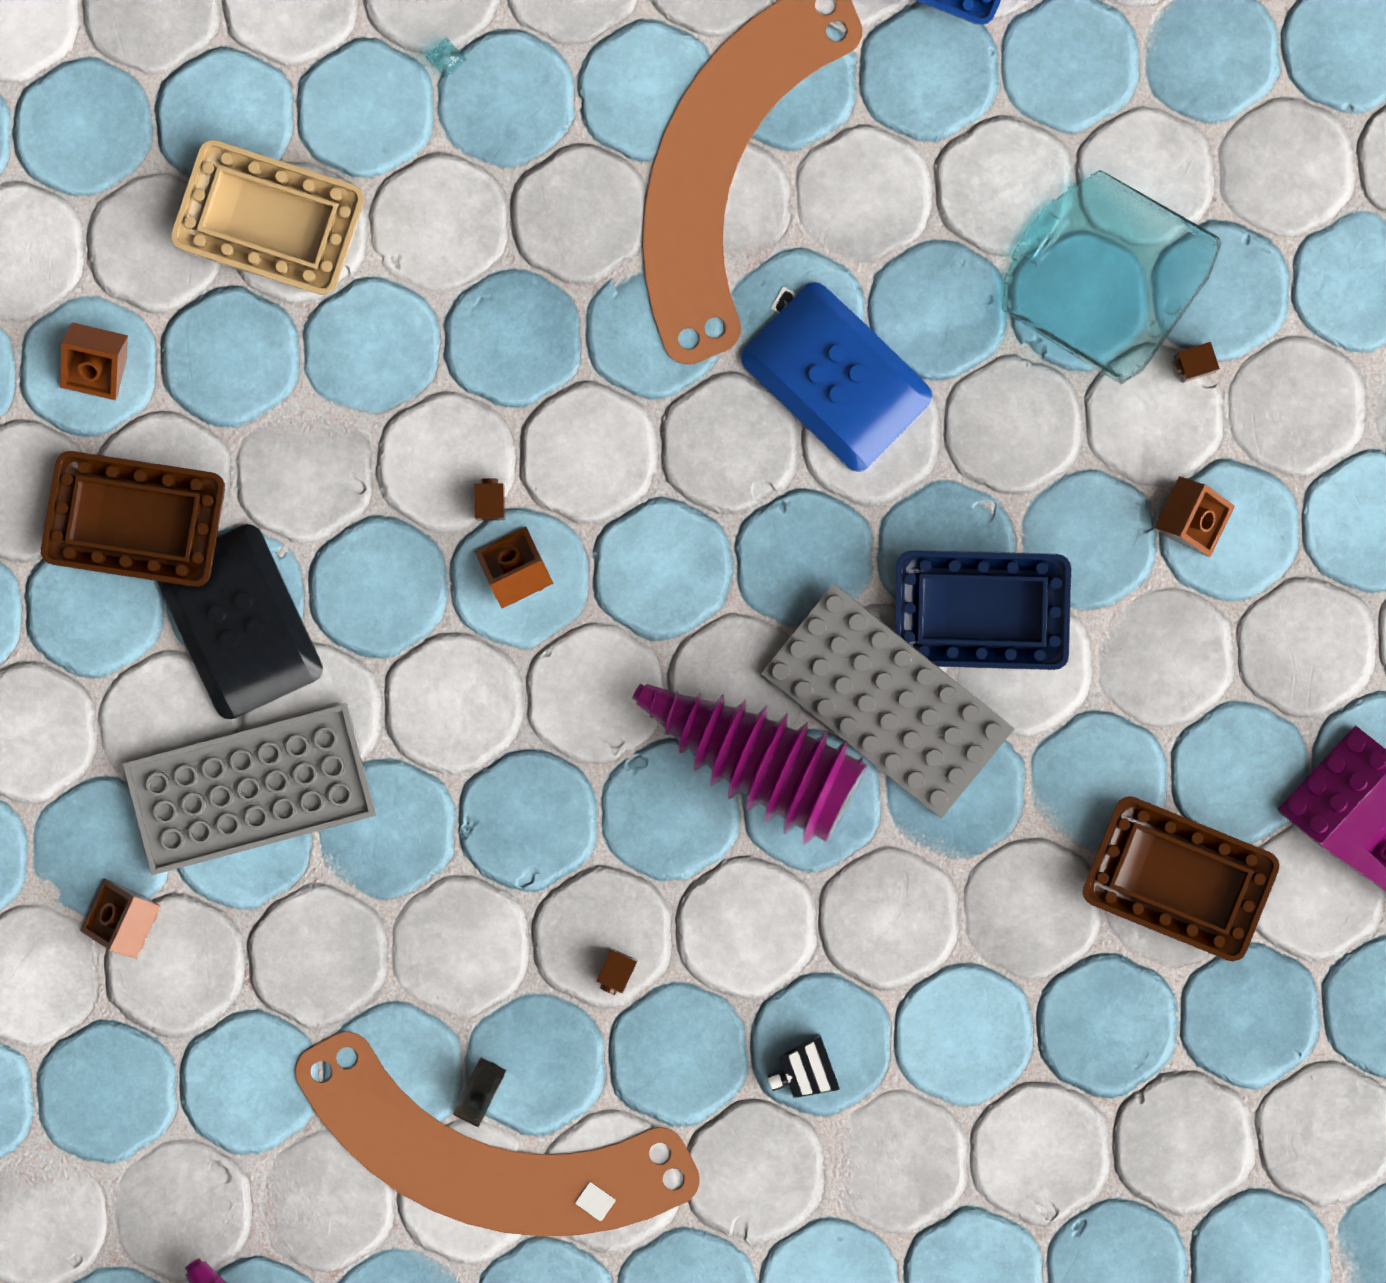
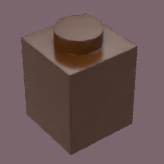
M1211 342L1180 351L1174 355L1175 361H1172L1174 374L1177 378L1181 377L1182 383L1215 373L1220 369Z
M496 478L481 479V484H475V519L477 521L506 520L504 483H499Z
M611 948L597 978V982L601 983L600 989L612 995H616L617 991L623 994L638 960Z

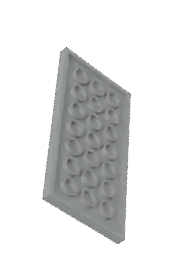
M834 583L761 673L843 740H847L848 744L940 818L945 815L1014 730L1012 725Z
M348 704L123 763L151 876L377 815Z

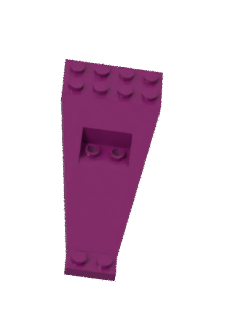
M1355 725L1277 810L1322 849L1386 892V749Z

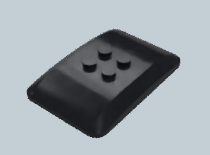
M246 524L217 537L211 575L206 584L200 587L158 582L194 665L216 711L221 717L225 719L238 718L305 687L321 677L323 673L321 659L267 542L258 527Z

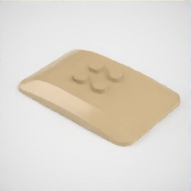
M217 140L206 141L199 149L171 238L175 246L185 252L305 291L326 295L330 294L337 286L364 205V195L361 189L353 184Z

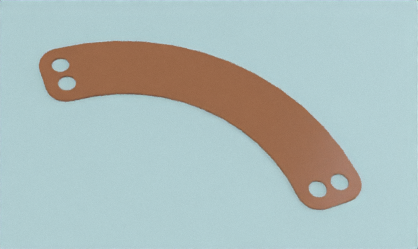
M779 0L730 37L705 64L680 100L667 126L650 177L645 203L643 249L645 277L653 316L666 352L678 363L692 365L731 349L739 339L741 323L730 294L723 248L724 216L729 189L737 165L749 140L775 105L802 80L823 66L851 53L859 45L862 38V24L852 0H835V11L826 16L817 12L815 8L816 0ZM833 21H840L847 27V35L841 41H832L826 34L827 26ZM717 317L724 321L726 331L720 338H711L706 334L704 327L710 318ZM690 328L698 333L699 343L695 348L684 349L680 346L678 336L682 330Z
M353 1032L338 1033L308 1049L301 1055L296 1065L297 1082L316 1114L353 1157L369 1172L398 1193L431 1211L465 1224L502 1233L541 1237L584 1235L614 1230L651 1219L688 1202L696 1194L699 1187V1171L681 1137L668 1128H652L617 1144L573 1154L543 1155L515 1152L490 1146L469 1138L442 1124L420 1108L401 1090L384 1069L367 1040ZM345 1047L354 1049L358 1055L356 1065L350 1069L339 1066L336 1059L339 1050ZM318 1061H325L332 1068L331 1078L323 1083L315 1081L311 1075V1068ZM656 1143H664L670 1148V1159L664 1164H656L650 1159V1148ZM669 1169H678L683 1173L684 1184L681 1188L670 1190L664 1185L663 1176ZM590 1182L616 1200L602 1221H599L575 1204Z

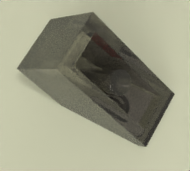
M480 1057L453 1115L479 1127L503 1080L506 1069Z

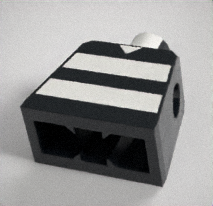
M821 1035L811 1038L780 1056L779 1059L783 1069L767 1075L772 1091L789 1086L793 1098L840 1089Z

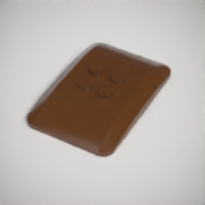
M75 451L61 453L56 460L41 543V556L47 563L56 566L200 587L206 584L211 575L225 494V482L222 477L213 472Z
M1128 796L1119 800L1114 808L1082 892L1086 902L1092 906L1225 960L1238 961L1244 957L1279 872L1280 865L1277 857L1269 851L1136 797Z

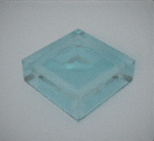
M447 37L426 56V59L445 79L466 61V57Z

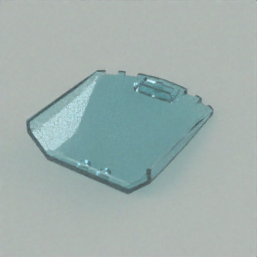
M1100 170L1092 173V177L1079 184L1075 182L1070 185L1067 192L1056 200L1052 199L1029 224L1012 254V263L1008 274L1006 273L1002 310L1122 385L1145 369L1210 277L1222 243L1220 238Z

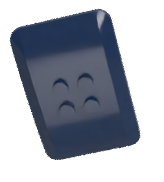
M910 550L905 551L898 558L896 564L895 632L938 667L1057 670L1064 667L1068 662L1071 563L1065 556L1050 553Z

